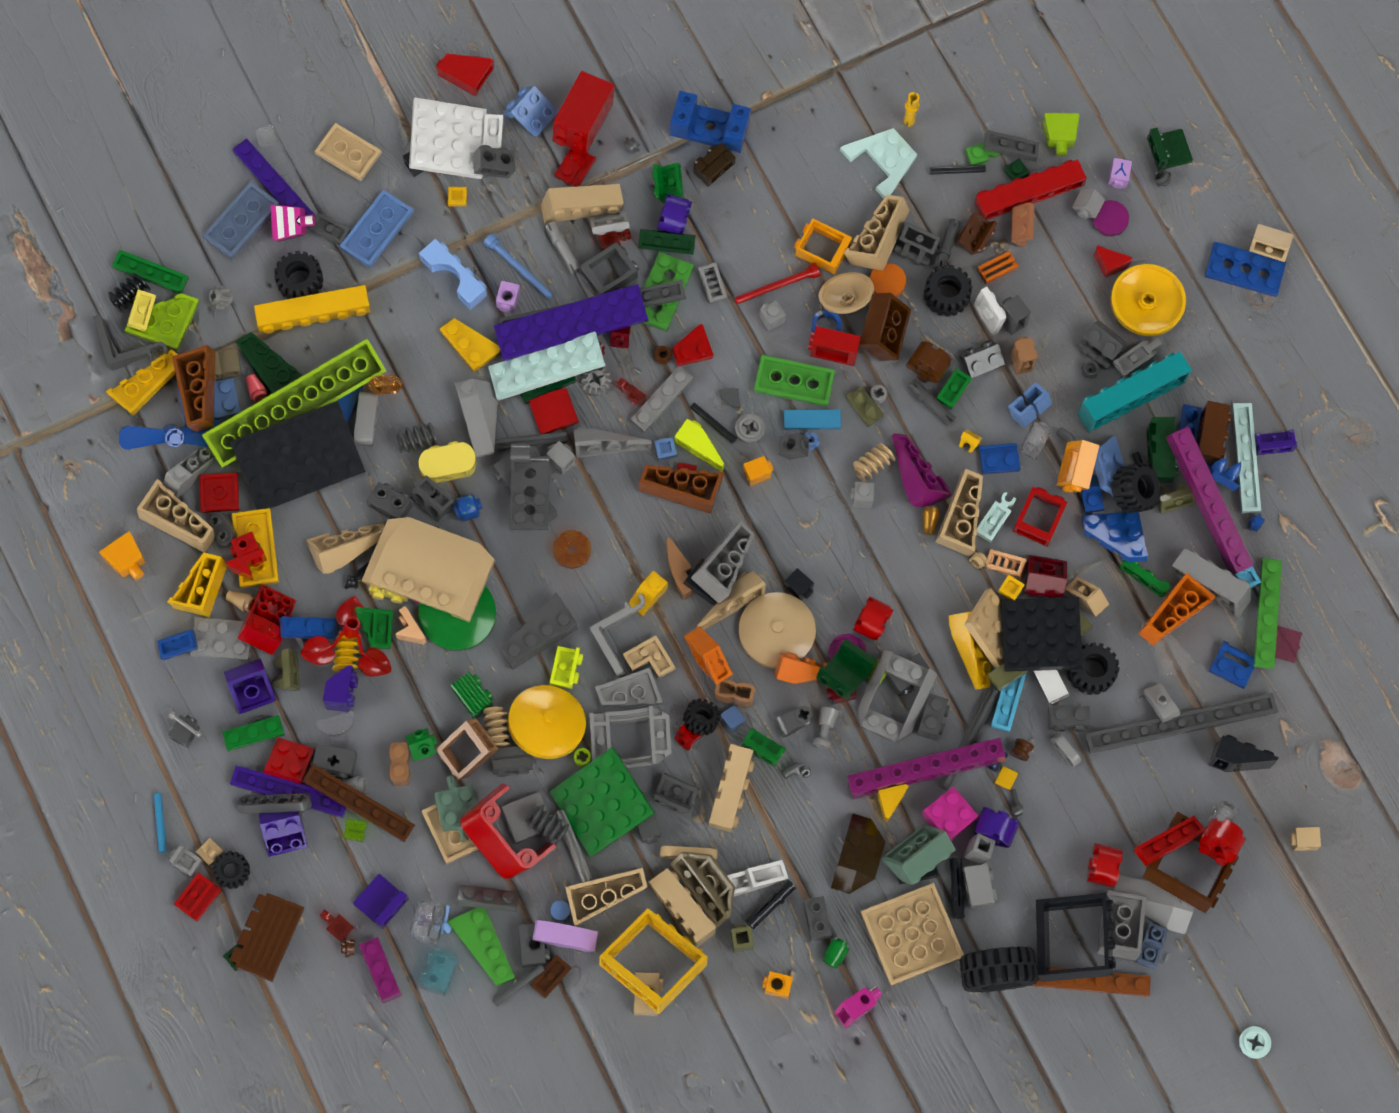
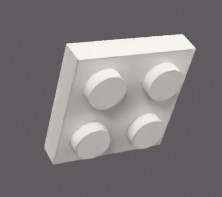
M988 287L980 290L973 306L993 336L999 333L1006 319V313L998 305L994 293L990 292Z

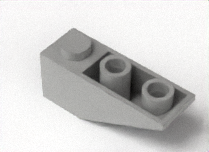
M199 447L166 473L163 486L171 490L177 498L181 496L198 480L199 475H202L215 461L211 450L208 447Z

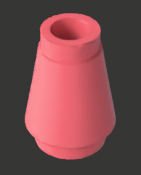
M255 374L248 375L245 378L251 400L257 403L268 396L267 389Z

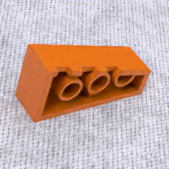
M1186 573L1175 584L1138 634L1154 646L1207 607L1216 596Z

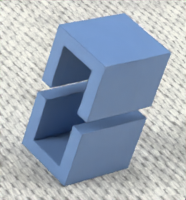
M1036 382L1023 393L1028 405L1027 407L1022 396H1019L1008 406L1011 417L1024 429L1037 418V413L1041 415L1052 405L1049 393Z

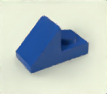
M1094 474L1092 475L1089 489L1081 490L1080 492L1084 514L1104 510L1100 484L1097 475Z

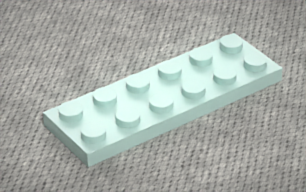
M592 332L579 336L572 341L488 367L496 398L499 401L606 365L597 334Z

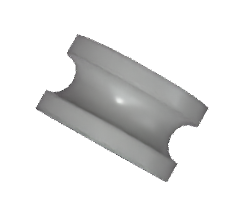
M875 385L871 389L870 397L875 404H881L886 400L887 390L882 385ZM878 391H881V392H882L881 395H884V396H880L879 398H876V397H875L876 394H873V393H877Z

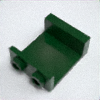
M845 639L841 643L839 651L825 667H820L816 679L835 691L838 696L848 701L873 671L877 660L848 639Z

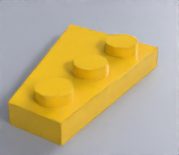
M455 318L440 328V332L473 372H476L501 354L499 345Z

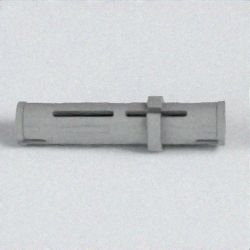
M556 221L548 223L550 226L546 225L545 228L552 238L553 245H556L570 273H577L578 270L580 271V265L566 242V236L561 233Z

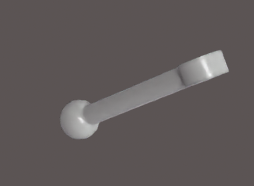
M175 712L169 713L170 719H175L198 738H201L202 734L177 717Z

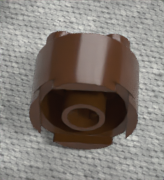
M923 341L908 360L906 367L915 372L917 379L921 382L926 383L930 381L938 384L949 368L951 358L940 347L935 349L932 347V343Z

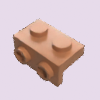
M1031 202L1013 207L1011 242L1021 247L1026 246V241L1034 239L1035 204Z

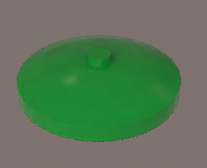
M485 586L470 623L422 603H419L418 615L423 632L435 645L450 651H464L476 647L488 637L495 623L496 607L491 592Z

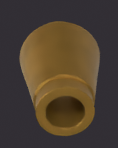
M924 507V511H922L923 534H935L941 514L939 513V508Z

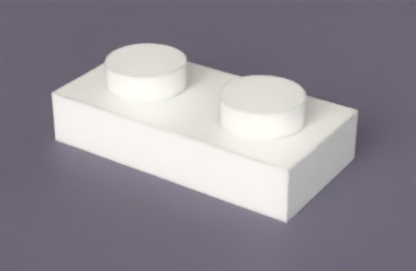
M485 114L483 145H489L492 148H502L503 115Z

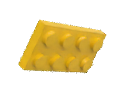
M271 509L232 513L233 527L237 537L253 532L259 549L263 548L267 561H264L261 566L249 567L254 581L239 575L240 587L248 588L261 586V584L279 583Z

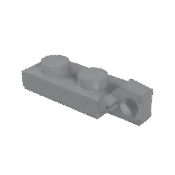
M1159 338L1151 343L1143 341L1114 360L1112 364L1124 378L1157 355L1156 350L1161 348L1162 342Z

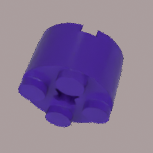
M667 193L657 229L675 234H683L692 201Z
M983 807L974 835L979 833L995 840L996 846L1009 848L1020 822L1009 818L1010 815L1004 811L999 810L998 813H995L992 809Z

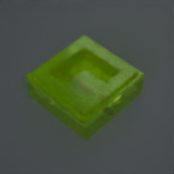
M347 819L343 838L363 843L367 822Z

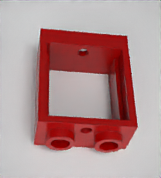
M816 326V330L811 332L808 349L811 350L810 357L854 366L861 336Z
M1032 487L1012 532L1048 547L1068 502L1064 501V498L1059 495L1053 496L1047 493L1043 488ZM1033 497L1060 508L1049 533L1023 522Z

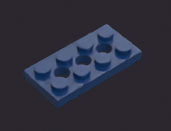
M1214 241L1204 277L1277 297L1286 261H1279ZM1223 261H1230L1232 267H1224ZM1241 266H1248L1250 272H1242ZM1259 271L1267 272L1268 277H1260Z

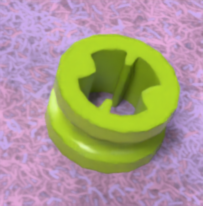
M586 748L577 749L574 753L575 764L580 767H585L591 762L590 751ZM580 753L588 756V758H585V762H582L581 759L577 760V757H580Z

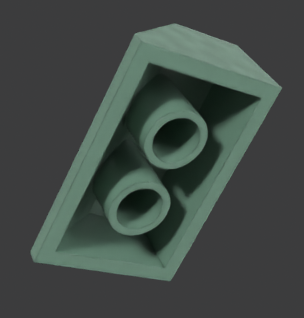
M924 824L881 859L901 881L912 885L919 882L921 877L927 872L934 870L936 865L942 860L949 858L950 854L956 849L946 831Z

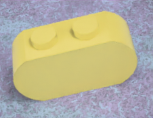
M458 441L450 442L448 445L441 447L439 445L431 446L420 455V473L423 478L427 475L435 483L469 477L476 469L475 452L467 443H459Z

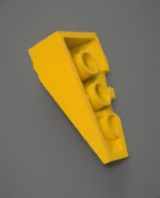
M971 612L948 615L951 635L975 690L989 688L990 679L988 674L991 672V664L964 625Z

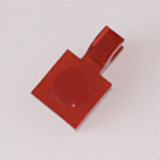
M629 228L622 232L610 231L604 235H597L602 250L607 249L616 242L621 246L620 241L632 239Z
M324 910L319 915L329 924L326 930L339 942H343L354 929V926L340 914L334 918L329 912Z

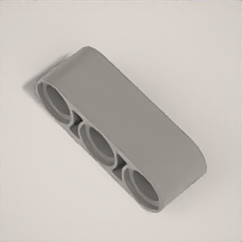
M359 392L354 429L355 444L374 445L379 393Z

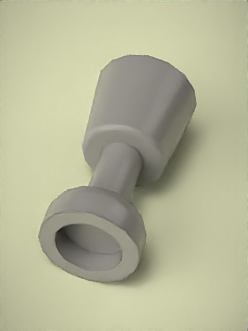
M820 707L819 725L822 728L820 736L814 739L813 746L821 749L830 748V741L827 740L829 728L834 727L839 714L838 710L830 707Z

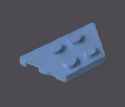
M1116 436L1108 438L1105 443L1099 446L1094 466L1100 488L1105 492H1109L1113 497L1114 495L1111 491L1113 489L1111 486L1113 475L1116 474L1117 469L1124 466V460L1121 456Z

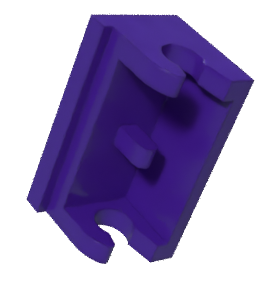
M1294 430L1268 434L1256 433V455L1293 452L1297 447Z

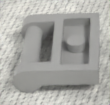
M625 211L615 215L597 218L594 216L589 217L590 228L593 234L604 235L610 231L622 232L630 228Z

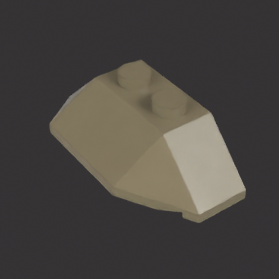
M682 852L670 863L716 927H719L731 916L735 886L712 855Z

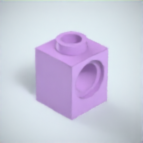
M501 281L496 298V308L503 312H515L520 295V285ZM505 296L512 297L510 300H504L503 298Z

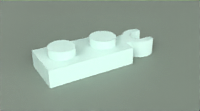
M1006 492L1001 497V503L995 501L977 527V535L989 543L992 542L1011 514V510L1008 508L1012 507L1016 501V498H1013L1011 502H1007L1005 500Z

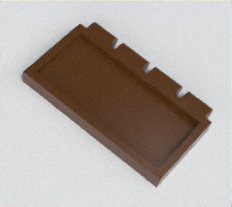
M269 893L266 896L258 894L253 908L259 910V912L251 910L245 926L251 928V930L243 929L237 941V944L242 946L243 949L235 947L229 960L236 963L235 968L273 982L304 912V907Z

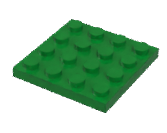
M611 747L549 791L559 808L565 811L572 829L590 857H594L655 814V811L614 747Z

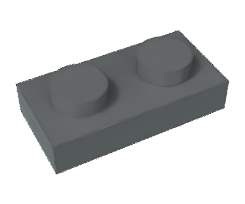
M319 212L315 216V226H309L310 231L339 246L351 232L350 228Z

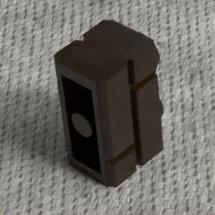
M722 143L710 147L706 156L703 158L699 157L694 162V174L707 187L735 164V156Z

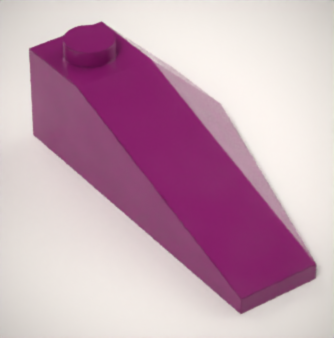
M894 433L892 439L904 490L909 502L915 507H926L949 498L952 494L940 475L935 476L930 469L932 465L929 462L926 463V461L921 459L919 456L920 451L909 437L904 434Z

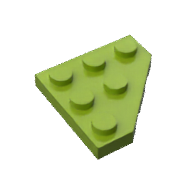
M182 293L178 294L173 299L153 305L145 332L126 326L125 332L153 343L163 342L167 348L178 351L200 301L197 298Z

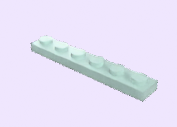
M1233 403L1232 416L1236 462H1241V471L1238 476L1241 514L1260 513L1261 501L1252 403Z

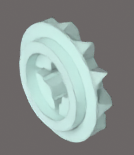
M1252 1026L1241 1033L1239 1046L1242 1053L1249 1058L1259 1059L1270 1051L1271 1038L1264 1029ZM1257 1035V1042L1260 1043V1046H1256L1252 1050V1043L1247 1040H1253Z

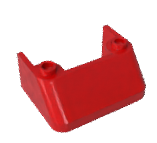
M500 784L461 817L460 826L498 875L504 879H510L533 867L556 846L547 841L537 851H533L530 848H524L517 854L513 851L492 824L500 816V808L495 800L510 789L508 785Z

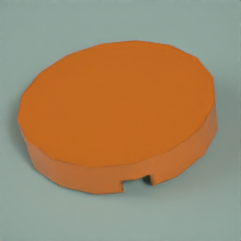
M886 263L884 270L873 269L870 279L874 285V294L892 293L895 297H899L904 291L906 275L898 265Z

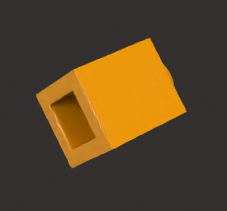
M765 456L743 464V471L749 485L752 486L771 478L773 466L770 460H766Z

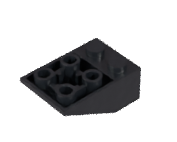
M1223 735L1216 743L1208 765L1224 772L1270 769L1279 757L1274 756V753L1269 750H1259L1251 743H1241L1234 736Z

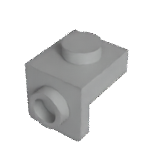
M181 845L178 849L175 848L169 857V862L174 867L193 877L203 861Z

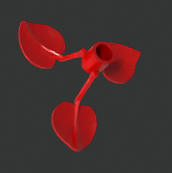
M357 596L351 597L338 608L335 618L337 623L344 627L332 645H330L328 639L315 636L308 639L300 651L301 656L308 662L316 665H325L334 660L336 654L333 648H335L342 636L348 639L356 637L360 654L363 656L358 660V667L363 674L377 677L389 674L392 670L390 661L382 651L375 648L368 649L366 653L363 651L361 634L358 632L361 625L355 614V608L364 607L359 602Z

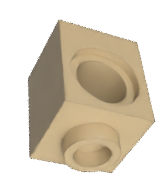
M1320 827L1295 828L1290 834V845H1293V850H1318L1321 847Z

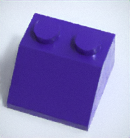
M261 658L224 672L239 714L276 701Z

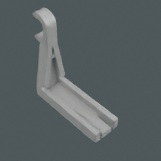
M641 594L638 596L641 599L640 604L631 608L630 604L625 602L626 608L589 627L612 666L613 671L619 678L626 673L602 631L611 629L627 617L644 608L646 600Z

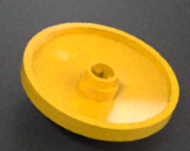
M1140 264L1124 271L1116 280L1110 298L1111 308L1118 322L1132 333L1142 336H1157L1170 331L1178 324L1186 307V294L1180 280L1166 268L1154 264Z
M539 685L524 690L513 701L508 714V728L514 742L526 753L542 759H556L570 754L578 747L585 733L586 717L578 700L569 692L555 686Z

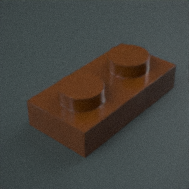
M556 955L545 967V971L539 974L530 986L546 999L572 968Z

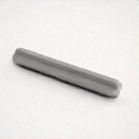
M563 809L555 812L557 814V821L563 819L562 827L569 824L564 839L582 883L591 881L592 876L566 813Z

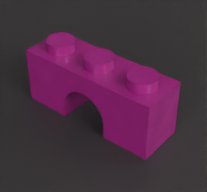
M376 937L360 944V949L381 1001L386 1003L402 996L379 938Z

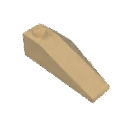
M754 571L742 573L732 585L730 595L720 604L717 602L699 622L697 628L700 626L705 630L745 607L757 597L764 595L765 582Z

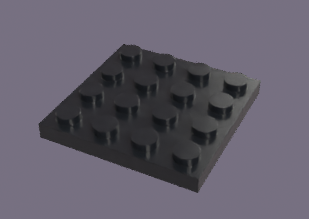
M1079 597L1015 599V601L1012 599L1001 600L1004 672L1083 669Z

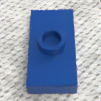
M192 629L157 641L162 660L198 649L195 631Z

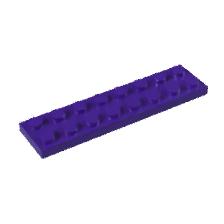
M636 284L493 326L502 358L505 362L572 341L588 333L596 332L598 336L649 320L639 285Z

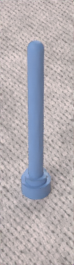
M491 233L484 240L483 245L488 249L498 252L547 299L553 297V294L500 245L499 238L495 234Z

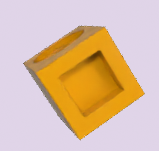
M770 971L769 976H764L762 988H766L764 994L788 999L793 977ZM779 980L782 983V988L774 989L771 986L772 981Z

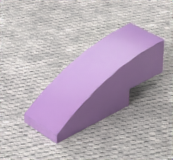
M536 920L533 940L562 948L593 952L596 948L598 932L571 925Z

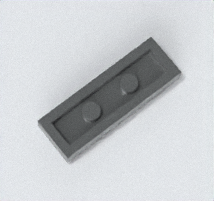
M987 130L984 138V150L1036 162L1039 153V142Z
M460 885L457 905L516 913L519 892Z

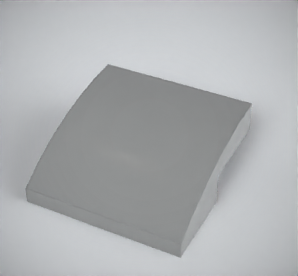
M540 792L500 808L515 844L532 839L534 836L544 832V829L539 832L537 831L538 824L533 827L530 826L532 819L525 822L536 806L544 804Z

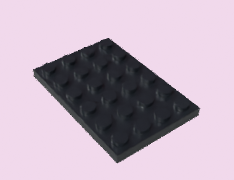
M338 401L230 441L257 510L271 509L366 472Z

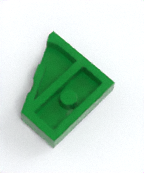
M356 607L355 614L360 621L370 648L390 650L393 610Z

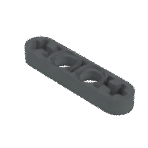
M307 793L256 795L240 798L237 801V806L242 814L297 812L308 810L312 806L310 795Z

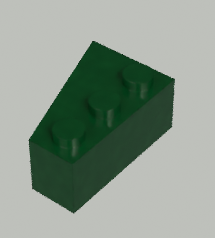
M1152 417L1146 428L1148 465L1157 473L1160 483H1172L1175 477L1178 476L1175 456L1166 439V436L1175 433V417Z

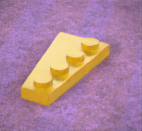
M172 349L169 350L168 354L165 353L152 361L150 366L145 369L141 368L136 371L134 376L128 380H122L119 382L120 385L114 389L110 388L105 392L134 416L176 374L172 356L178 354Z

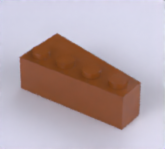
M645 465L639 481L638 491L711 514L722 484L724 472L717 471V473L708 472V470L691 471L687 468H681L680 470L664 466Z

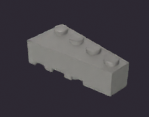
M1184 548L1172 565V572L1175 576L1181 579L1188 573L1216 596L1215 600L1221 608L1225 610L1228 607L1234 611L1233 616L1239 619L1251 602V588L1246 580L1234 577L1227 569H1220L1213 561L1201 558L1193 550L1189 551Z

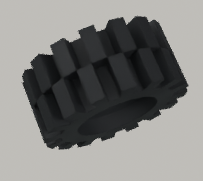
M701 698L697 699V701L694 699L689 703L683 715L685 727L689 726V731L694 730L693 734L699 732V736H703L704 733L706 736L710 733L712 734L721 719L720 710L717 711L718 707L712 706L713 702L707 703V699H704L703 702ZM696 714H701L705 716L708 720H702L698 718Z
M228 851L226 854L225 852L222 853V856H218L216 858L217 861L213 863L214 877L223 887L228 889L234 887L236 889L239 885L243 886L244 881L249 879L250 865L245 857L236 851ZM229 863H236L239 866V872L234 877H227L224 874V868Z

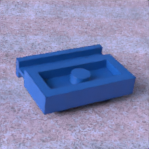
M1017 443L979 446L982 475L1020 471Z

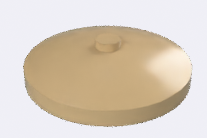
M773 592L761 595L749 603L741 615L738 632L743 650L753 661L764 667L776 669L780 653H795L801 659L808 655L815 640L816 625L811 611L800 599L790 594Z

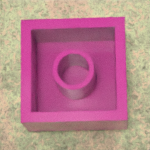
M954 786L922 812V817L928 824L946 831L951 841L976 822L979 817Z

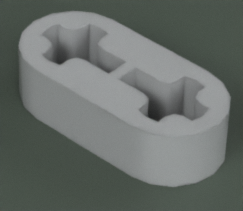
M1057 733L1050 739L1053 746L1071 767L1074 768L1082 761L1078 753L1062 734Z

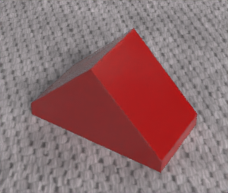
M1098 245L1093 255L1105 278L1129 268L1133 258Z

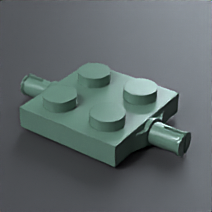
M452 775L451 779L450 776L446 777L449 788L445 791L434 793L442 832L459 831L461 842L469 841V837L460 826V819L477 804L473 785L456 786L455 776Z

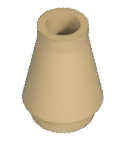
M229 590L226 595V601H229L243 612H249L255 599L252 594Z

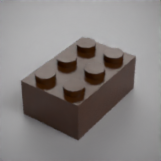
M892 293L873 294L859 345L880 361L898 360L911 309Z
M1207 401L1201 412L1196 439L1205 462L1210 465L1225 456L1226 447L1223 446L1228 439L1229 430L1227 425L1232 418V412H1229L1230 405Z

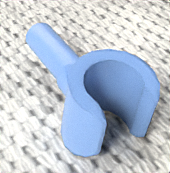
M448 905L445 906L442 919L436 924V928L441 934H443L444 930L446 933H449L452 929L447 923L450 909Z

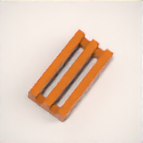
M1010 251L977 267L986 284L1018 269L1019 265L1015 262V258L1011 256L1012 253ZM1008 258V260H1006V261H1004V262H1002V263H1000V264H998V265H996V266H994V267H992V268H990V269H988V270H986V271L983 272V270H985V269H987V268H989V267H991V266H993V265H995V264H997V263H999V262H1001V261H1003V260H1005V259ZM1011 263L1012 266L987 278L986 275Z

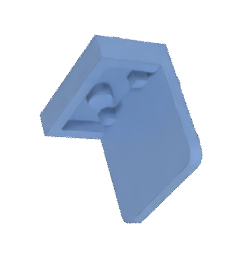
M524 86L518 91L517 98L511 100L506 105L507 109L503 114L507 118L515 117L535 137L543 131L558 111L535 86Z

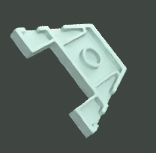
M894 128L840 147V151L850 162L863 152H866L885 172L888 178L876 187V191L883 199L886 195L893 193L917 158V153Z

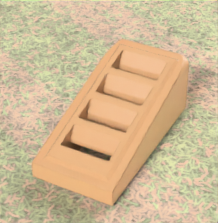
M990 549L986 561L987 566L984 567L1022 580L1028 562L1025 558ZM997 556L996 564L993 565L994 557ZM1003 558L1005 559L1003 567H1000ZM1009 562H1013L1011 568L1007 569ZM1017 564H1020L1018 571H1015Z

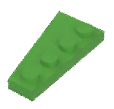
M476 908L447 921L497 987L515 979L486 909Z

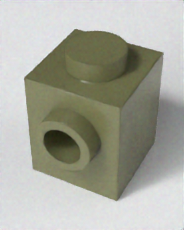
M734 926V929L730 931L733 953L753 950L751 926Z

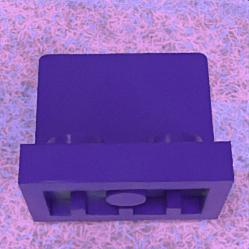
M378 874L353 904L383 929L409 898L402 890L399 891L381 874Z

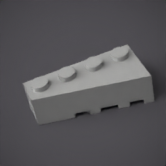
M742 521L729 531L691 577L719 604L730 595L732 585L737 578L736 575L743 564L744 556L755 535Z

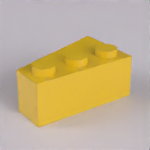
M203 553L189 571V576L184 582H181L177 592L167 602L176 610L210 617L227 569L226 561L221 556Z

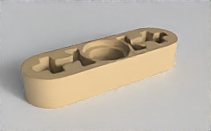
M661 846L660 857L664 859H675L682 852L709 854L717 861V849Z

